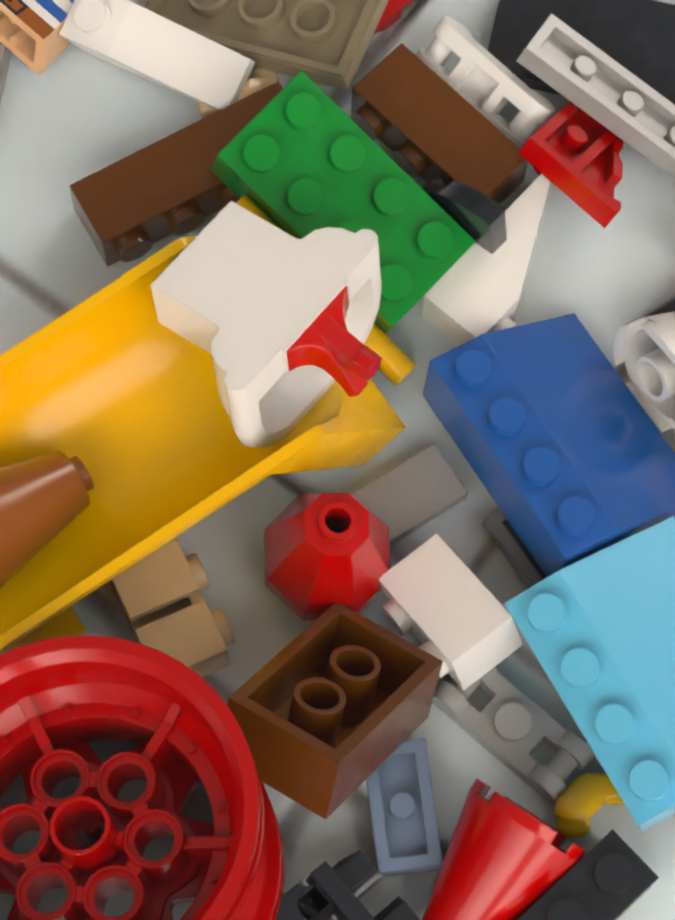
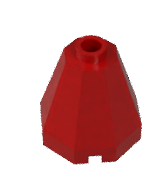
M352 493L299 494L264 531L265 586L302 620H316L334 603H340L360 614L382 591L379 578L391 569L389 527Z

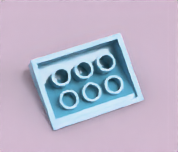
M672 516L558 570L504 603L637 826L643 833L675 814V518Z

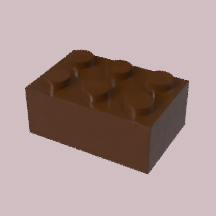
M334 603L228 698L227 706L243 731L256 763L260 781L326 820L428 718L443 661L344 605Z

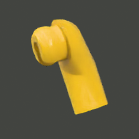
M606 773L579 775L556 799L553 813L558 817L556 828L562 835L569 838L583 837L591 830L589 819L596 814L602 805H625Z

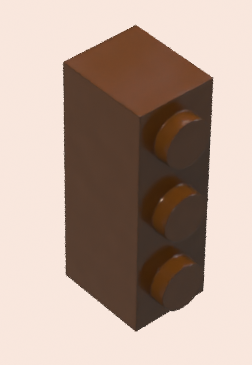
M402 43L352 87V120L373 141L379 139L393 151L397 164L409 176L413 178L420 176L426 182L432 178H440L443 181L441 185L448 186L453 180L460 181L484 193L498 204L504 201L524 182L528 161L518 153L520 148Z

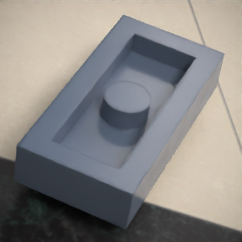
M426 739L404 741L365 780L376 866L381 876L440 870L443 863Z

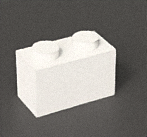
M438 534L434 535L379 578L382 590L388 600L381 606L387 619L402 636L412 631L422 643L419 646L420 649L443 661L439 678L441 679L448 673L463 691L523 646L512 615Z

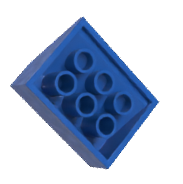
M575 313L482 334L430 360L422 396L495 503L502 510L508 522L546 577L672 516L675 518V452Z

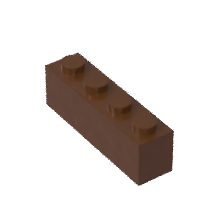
M279 81L69 185L74 210L107 267L120 260L130 262L142 257L151 249L153 243L173 233L175 235H184L195 230L203 223L205 217L221 210L230 201L236 203L240 199L210 169L217 154L283 89Z

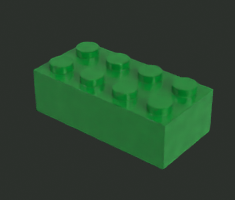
M302 70L217 154L210 169L239 198L246 194L281 230L297 239H302L314 230L325 227L343 228L353 233L361 229L373 230L378 236L382 282L380 307L374 323L384 333H387L476 242Z

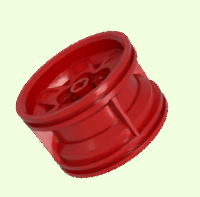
M87 635L52 638L24 645L0 655V797L21 773L27 795V804L10 805L0 811V893L15 896V901L7 920H174L172 910L179 903H192L180 920L276 919L285 885V856L278 820L262 781H260L256 763L240 725L219 694L200 675L182 662L157 649L115 637ZM118 739L133 741L139 744L129 752H120L110 756L102 764L86 741ZM69 777L81 779L79 787L71 796L63 799L52 798L55 786L63 779ZM132 780L147 782L144 792L137 799L125 802L117 800V794L125 783ZM199 783L204 787L209 796L214 825L182 816ZM28 831H38L41 833L39 842L34 849L23 854L13 853L14 843L20 835ZM163 836L174 839L171 851L163 858L157 860L143 858L145 847L153 839ZM56 888L67 890V897L58 910L51 913L38 912V904L45 893ZM126 891L134 894L133 904L123 915L116 917L104 915L105 904L115 893Z

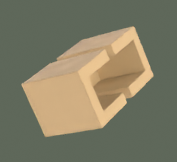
M177 539L166 543L111 580L112 587L134 635H137L138 643L157 649L175 658L201 677L229 666L226 646L235 642L230 626L221 608L210 612L206 601L200 591L210 587L201 562L196 553L185 557Z

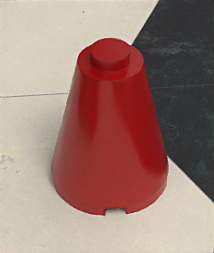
M476 778L469 789L422 920H518L580 861L586 850L572 842L568 850L564 851L560 848V845L566 837L558 830L506 796L504 798L497 792H494L490 800L486 799L485 797L492 787Z

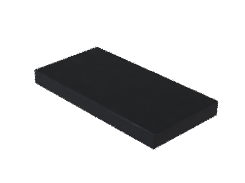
M499 0L487 51L529 88L561 95L516 61L552 13L675 105V5L654 0Z

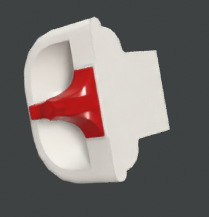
M230 201L150 285L158 323L212 355L220 401L231 419L234 432L244 446L262 449L282 440L301 422L336 381L348 396H358L368 385L367 380L374 377L380 368L382 358L368 346L364 345L373 328L380 307L382 288L378 236L373 230L361 229L353 233L343 228L325 227L314 230L302 239H297Z

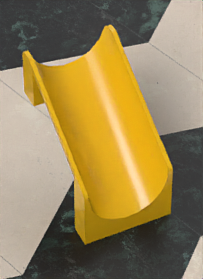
M184 236L173 241L121 275L120 278L0 355V467L61 451L69 459L77 456L83 462L94 485V488L88 491L90 505L0 588V655L18 647L46 639L83 636L87 630L71 606L268 476L365 465L402 432L406 426L371 378L367 380L368 385L358 396L353 397L348 396L336 381L301 422L282 440L262 449L244 446L234 432L231 419L220 401L212 355L158 323L150 285L197 236Z

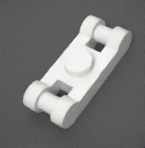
M444 15L433 30L436 37L428 48L421 47L415 54L520 149L527 142L538 124L544 125L556 112V108L548 99L529 88L479 44L465 26L450 16ZM454 52L461 60L451 72L445 62ZM508 101L520 110L511 123L499 114Z

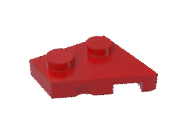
M570 101L530 136L518 153L533 166L538 175L542 173L603 228L621 210V202L614 199V188L622 179L623 163L619 153L623 149L624 141Z

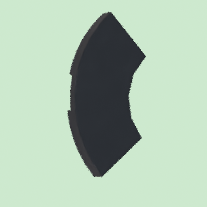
M432 178L427 181L421 188L476 241L475 243L493 254L507 240L505 209L479 190L460 181L453 180L448 186L441 185L443 181L440 178Z

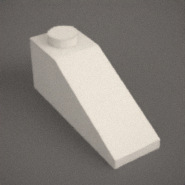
M74 0L59 32L60 36L90 55L218 111L238 101L239 95L255 64L253 60L129 0Z
M542 173L505 211L507 240L493 254L477 243H474L424 295L421 318L454 346L458 347L482 334L518 326L514 320L551 182Z

